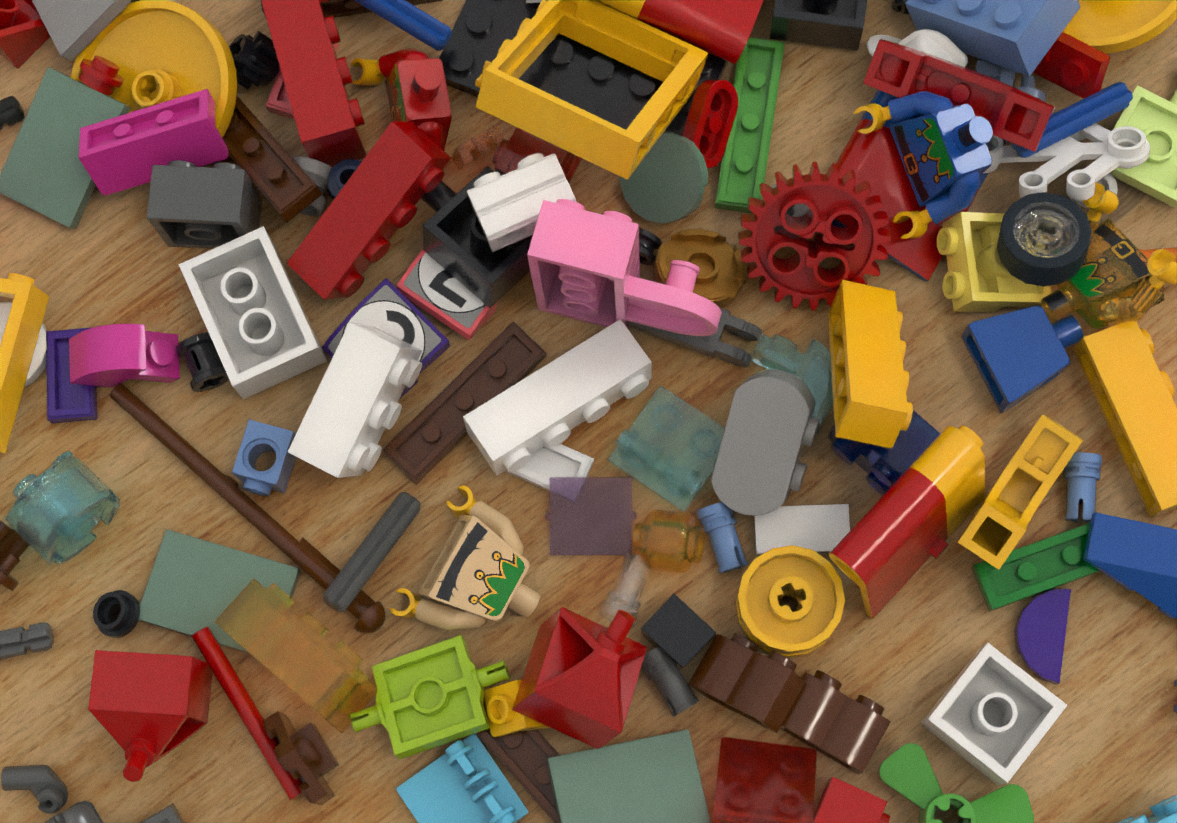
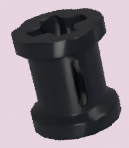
M209 332L191 336L176 346L178 356L185 359L193 378L190 386L194 392L214 389L229 380Z

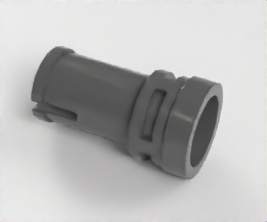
M658 646L645 654L641 668L643 672L647 673L648 680H653L674 717L699 702V699L695 697L676 665L678 663Z

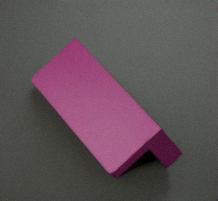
M204 89L80 128L78 158L101 194L109 195L151 182L153 165L168 166L170 161L181 160L193 163L196 167H201L227 159L228 148L215 126V101L209 90Z

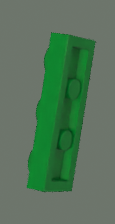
M1090 523L1013 550L999 570L986 561L973 565L971 569L988 611L999 609L1101 572L1083 560Z

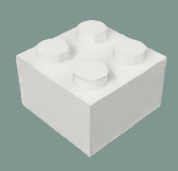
M986 643L977 650L920 724L996 785H1002L1010 781L1067 707V704L991 644Z

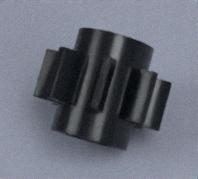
M258 31L254 37L249 34L247 36L241 34L233 40L229 48L234 59L237 83L247 90L251 87L252 83L257 87L259 85L266 86L271 83L280 69L272 39Z

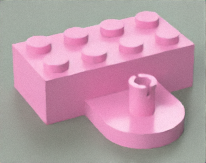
M558 199L556 203L543 200L527 253L538 310L603 327H608L621 319L626 327L627 321L690 336H710L717 332L722 314L721 309L712 301L693 293L695 281L700 271L698 266L687 261L672 260L666 284L641 279L639 224L633 223L629 216L620 212L605 211L602 215L586 211L583 205L572 200Z

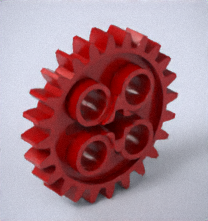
M812 162L809 174L805 175L802 174L799 166L795 164L792 169L793 178L788 180L777 171L775 173L777 186L772 188L767 184L761 183L759 188L763 200L749 197L747 200L748 208L753 214H741L740 217L741 226L747 229L738 233L739 244L747 246L740 251L741 260L746 263L752 262L747 267L749 278L761 276L759 280L761 292H765L774 286V299L777 303L787 294L791 295L792 308L794 309L800 305L803 298L809 299L812 311L816 310L818 301L822 298H825L831 307L842 280L868 285L865 274L872 276L880 275L879 265L874 260H887L888 258L887 250L881 244L891 241L889 230L882 228L889 223L887 212L878 211L883 206L880 196L868 197L871 192L868 181H864L854 187L856 176L853 170L847 172L842 179L838 178L837 166L834 163L829 167L826 174H820L817 162ZM795 204H804L810 208L805 215L800 217H792L786 213ZM842 214L851 215L855 218L846 227H836L831 224L837 216ZM776 226H783L785 228L778 231L774 230ZM815 232L822 234L816 235L814 242L807 241V239H811L814 236ZM851 243L854 244L852 248H846L843 246ZM782 247L796 249V253L787 259H780L774 255ZM828 257H836L841 260L840 264L832 269H824L819 266L820 262Z

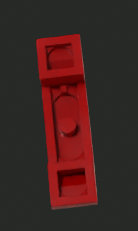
M880 39L863 84L898 98L921 91H928L949 98L953 106L968 103L972 106L975 116H981L989 121L993 130L992 135L1034 152L1038 148L1054 109V106L996 79L942 58Z

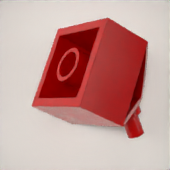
M561 607L539 627L512 710L596 749H599L622 733L647 649L646 646L626 637L636 619L628 612L618 610L611 624L606 628Z
M95 650L88 710L125 751V759L127 761L123 769L125 779L131 782L141 780L146 767L170 753L208 723L213 676L208 663L193 656Z

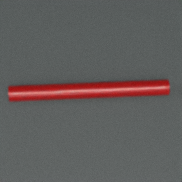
M207 626L199 630L191 637L288 798L292 800L302 793L299 788L303 784L301 779H294L289 771L286 772L277 760L274 750L279 745L275 737L270 739L263 726V716L209 627Z

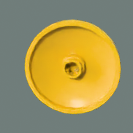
M140 0L132 2L76 57L70 77L82 82L79 79L82 72L80 64L83 59L93 61L95 56H100L113 62L120 68L117 74L124 79V82L120 88L116 87L113 94L108 96L130 106L131 108L128 113L208 89L215 101V126L222 138L230 124L237 96L236 68L230 48L220 31L211 21L182 4L169 0Z

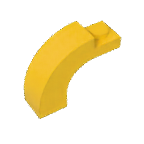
M1042 413L977 508L957 543L999 570L1026 532L1027 526L1038 506L1081 445L1083 439Z

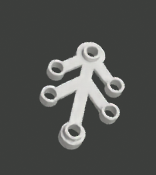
M1095 123L1027 158L1018 156L1012 145L1003 146V139L992 135L991 140L986 143L992 158V164L983 173L995 171L1000 163L1048 161L1035 171L1026 172L1020 176L1019 196L1022 198L1030 194L1047 193V184L1080 161L1095 160L1085 169L1072 171L1067 176V195L1075 200H1087L1095 193V183L1117 167L1128 169L1144 163L1150 154V144L1146 140L1144 132L1138 128L1123 126L1110 131ZM1085 138H1087V139L1091 140L1092 142H1091V143H1081V142H1079V141H1080V140H1083V139H1085Z

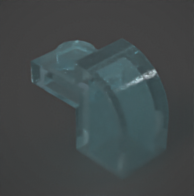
M762 334L754 349L752 362L768 370L777 369L790 372L799 377L809 387L816 403L812 418L820 420L817 430L818 434L833 405L830 352L820 342L812 339L807 351L803 354L797 351L798 346L785 337L774 335L773 338Z

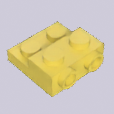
M959 212L942 224V228L937 235V249L940 254L946 255L948 272L943 278L942 288L944 296L947 299H952L954 312H995L1003 307L1028 308L1038 305L1044 308L1048 305L1042 298L1052 293L1051 285L1043 287L1026 284L1012 276L1000 261L997 243L1005 213ZM1041 221L1026 223L1019 227L1015 238L1021 248L1034 256L1047 258Z

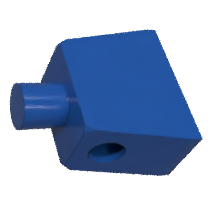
M1036 305L974 321L968 324L961 337L1000 413H1004L1063 373L1070 364L1065 348L1080 342L1083 338V332L1074 316L1070 315L1051 324L1044 309Z

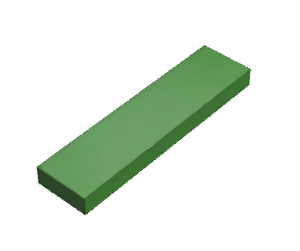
M749 37L737 61L733 86L738 95V109L722 157L715 208L752 213L748 208L747 200L749 197L762 200L759 185L765 181L785 42Z

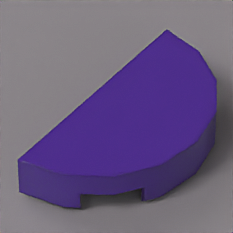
M1052 589L1035 597L1020 612L1014 630L1016 650L1021 655L1025 665L1034 672L1036 677L1055 685L1060 683L1071 589Z

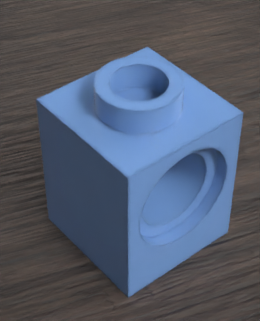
M249 419L232 473L241 482H244L242 487L244 490L262 496H269L271 490L281 493L286 492L296 460V456L288 453L296 435L294 431ZM264 452H275L276 461L274 465L266 471H257L255 468L257 458Z

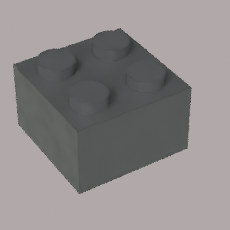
M181 160L170 161L168 166H152L146 218L168 247L214 249L260 228L262 198L245 169H241L238 165L231 163H216L213 168L196 167L193 163Z

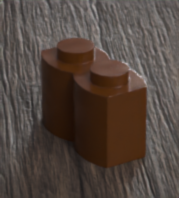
M734 633L731 639L716 634L688 684L717 704L777 733L805 684V681L794 672L797 665L774 651H771L769 657L756 653L759 646L737 633Z
M817 670L814 676L805 672L801 676L805 684L779 729L816 749L857 774L863 773L890 724L888 719L881 716L884 708L863 695H859L856 701L847 697L839 691L842 684L822 671Z

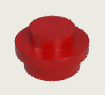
M95 56L93 61L83 59L80 64L82 72L79 79L87 86L103 94L112 95L115 88H120L124 82V79L117 74L120 68L103 57Z

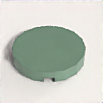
M664 131L629 179L620 177V184L625 200L635 213L647 221L665 224L687 218L699 208L704 198L702 197L704 186L708 184V170L704 156L694 142L673 132Z

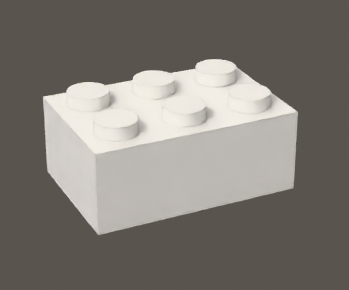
M264 226L179 264L231 385L243 400L327 362L278 251Z
M349 322L290 445L288 453L337 478L363 475L365 470L371 471L381 454L382 447L377 444L385 428L390 430L400 415L402 405L398 401L405 386L410 388L414 384L421 371L422 362L418 361L422 350L374 326Z

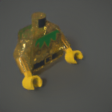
M1096 182L1094 195L1087 200H1083V203L1089 208L1085 214L1088 217L1092 231L1085 262L1075 276L1061 284H1057L1058 290L1041 299V304L1046 314L1054 323L1075 311L1094 329H1100L1109 324L1139 321L1152 306L1165 300L1163 294L1165 291L1163 285L1165 283L1177 284V263L1174 262L1176 256L1166 249H1158L1153 252L1148 260L1109 218L1105 221L1100 219L1102 214L1106 215L1114 212L1119 202L1115 193L1109 190L1105 191V187ZM1071 237L1068 239L1059 256H1062L1070 250L1072 244Z

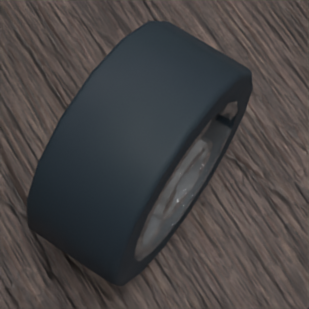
M1046 192L1030 194L1012 203L1003 215L997 250L1003 266L1017 279L1026 284L1043 287L1056 285L1075 276L1084 264L1092 231L1087 215L1075 202L1062 195ZM1040 235H1046V236H1048L1052 241H1048L1047 238L1042 237V236H1040Z

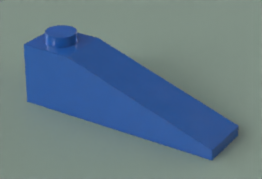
M1093 513L1083 560L1127 590L1136 591L1158 606L1157 610L1167 617L1177 619V529Z

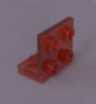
M723 737L720 743L715 801L711 823H813L817 751L813 748Z

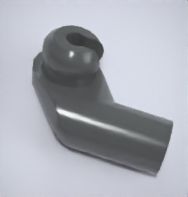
M49 766L4 767L2 770L1 784L3 790H30L40 802L38 808L42 812L48 814L56 813L66 804L68 799L67 787Z

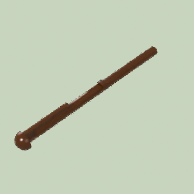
M123 384L117 385L111 391L110 397L322 588L327 590L340 572L335 565L303 537L300 542L241 491L238 488L239 484L231 476L220 472ZM360 590L347 610L358 619L355 630L364 634L374 633L385 622V609L380 601L375 602L363 590Z

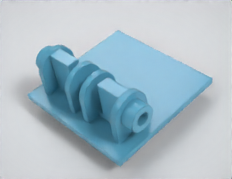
M476 734L470 735L463 741L461 739L456 741L445 750V754L395 788L418 823H515L529 813Z

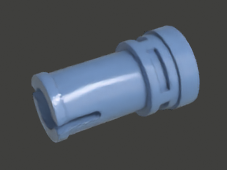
M1075 452L1065 466L1064 479H1067L1065 521L1078 523V505L1082 503L1083 523L1091 522L1092 514L1095 513L1096 481L1100 480L1102 455Z
M723 502L697 510L698 521L704 526L703 532L709 536L719 567V574L747 566L748 561L745 559L735 528L737 520L733 517L734 511Z

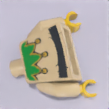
M464 485L457 487L460 494L468 498L467 503L463 506H455L448 500L446 503L451 513L459 518L418 593L416 594L406 588H400L396 591L409 597L410 605L404 611H399L390 607L391 612L404 619H411L416 616L418 621L447 631L478 629L487 620L499 622L507 608L528 618L537 607L541 594L521 583L529 569L530 563L522 556L524 545L511 520L483 501L477 502L469 487Z

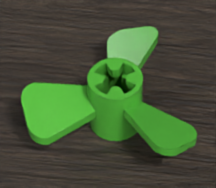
M908 743L901 746L886 758L879 767V777L883 783L921 808L918 817L919 823H943L939 819H934L937 808L941 811H946L949 808L953 810L958 809L957 814L962 818L958 820V823H1034V815L1028 794L1022 787L1016 784L1001 787L972 802L957 794H943L923 748L917 744Z

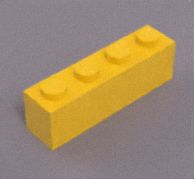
M842 280L828 313L835 436L891 449L900 430L906 431L908 429L913 413V405L911 402H907L906 396L909 385V372L903 368L906 342L900 339L903 313L897 311L895 291Z
M1132 318L1083 337L1073 350L1151 519L1177 509V407L1172 398L1174 396L1173 384L1168 374L1163 370H1159L1153 358L1154 344L1149 333L1145 329H1140L1136 319Z

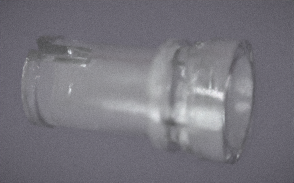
M626 553L612 591H608V599L601 605L599 615L612 621L617 611L623 610L637 620V609L641 606L639 599L654 563L642 556Z

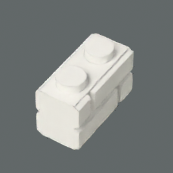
M542 153L527 156L517 164L518 169L502 176L499 172L483 175L474 182V188L467 190L472 207L492 252L533 235L543 200L556 203L558 199H568L577 202L555 153L546 157Z

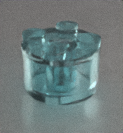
M67 451L58 456L50 468L38 477L35 474H30L17 484L13 490V495L17 500L8 513L6 520L47 563L51 564L53 560L56 564H61L79 554L97 538L91 531L101 520L106 525L111 522L119 508L120 499L79 458L75 457L70 451Z

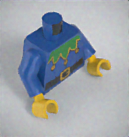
M921 91L888 101L889 106L886 107L870 103L857 108L853 113L857 114L867 111L873 117L871 126L858 130L862 134L881 129L887 120L892 119L894 122L889 125L894 142L919 207L926 206V209L921 212L902 211L894 217L893 223H902L909 218L913 222L912 230L908 234L901 236L900 238L902 239L922 237L927 230L929 222L933 221L937 224L970 206L981 182L980 175L992 164V158L986 145L991 140L993 134L989 121L981 116H975L972 106L968 103L953 106L949 98L928 91Z

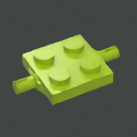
M462 635L372 666L377 685L376 705L354 713L351 712V724L354 731L358 733L361 730L382 723L389 732L394 755L399 759L490 728L483 703L484 687L504 680H510L506 662L501 660L500 662L477 669L471 661L466 640Z

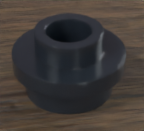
M123 590L102 595L96 602L93 610V618L99 630L113 638H120L129 634L136 626L140 616L138 600L134 595Z

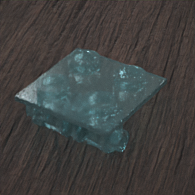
M660 385L630 429H625L615 443L617 447L608 458V461L685 512L714 471L725 428Z

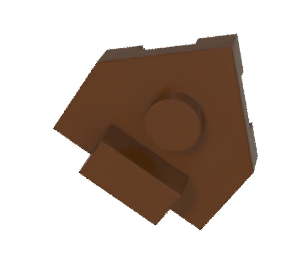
M279 711L263 720V726L270 739L276 736L280 743L274 750L277 760L286 772L289 771L294 779L301 778L303 784L299 788L310 803L322 805L333 798L335 795L323 775L339 766L315 724L310 723L296 732L287 715Z

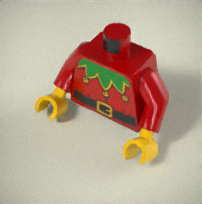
M406 48L383 55L379 60L355 58L352 60L351 67L363 69L361 78L354 80L353 84L378 86L383 81V78L386 77L385 83L392 121L413 122L443 151L445 150L452 114L441 59L429 58L426 53L415 48Z

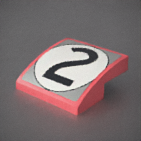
M423 249L396 285V288L408 300L467 340H470L494 314L498 303L497 301L489 308Z

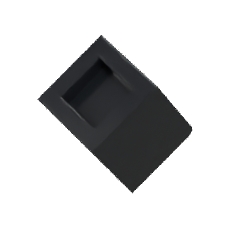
M674 593L641 627V634L654 646L658 645L681 667H685L716 636V632Z

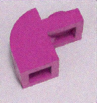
M111 324L86 329L69 339L70 384L113 388L128 379L172 383L180 379L179 356L176 351L178 334L145 331V325Z

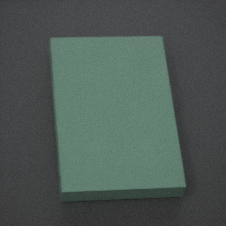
M48 67L1 171L0 193L69 228L76 229L96 186L78 158L80 128L127 114L131 107Z
M166 529L140 603V616L138 620L189 636L208 626L219 645L272 660L301 570L297 567Z
M689 729L547 759L560 823H711Z

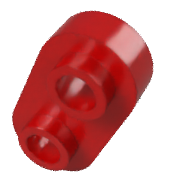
M705 80L698 86L682 133V137H686L695 143L704 156L707 168H712L721 161L738 109L736 89L727 80Z

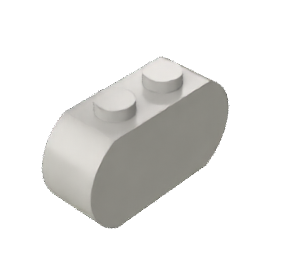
M777 369L764 370L750 376L735 390L711 483L718 498L731 510L740 514L750 516L768 514L779 508L786 501L791 490L799 492L802 486L807 464L800 463L799 461L804 445L812 447L820 420L812 418L816 403L811 390L799 377L790 372Z

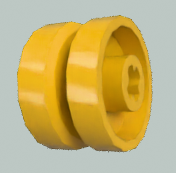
M794 545L772 548L755 558L742 576L735 603L738 625L746 638L758 645L759 650L767 655L774 651L788 659L807 656L824 645L841 621L845 596L842 580L832 564L814 550ZM783 597H792L797 603L796 611L792 612L789 605L780 606L779 601Z

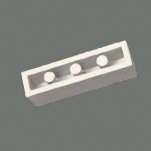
M620 319L463 416L467 433L496 476L506 470L508 472L517 471L531 460V454L544 447V445H547L549 448L559 445L569 437L571 429L585 420L587 423L595 422L603 417L610 410V405L624 396L630 399L644 391L649 385V380L652 379V362Z

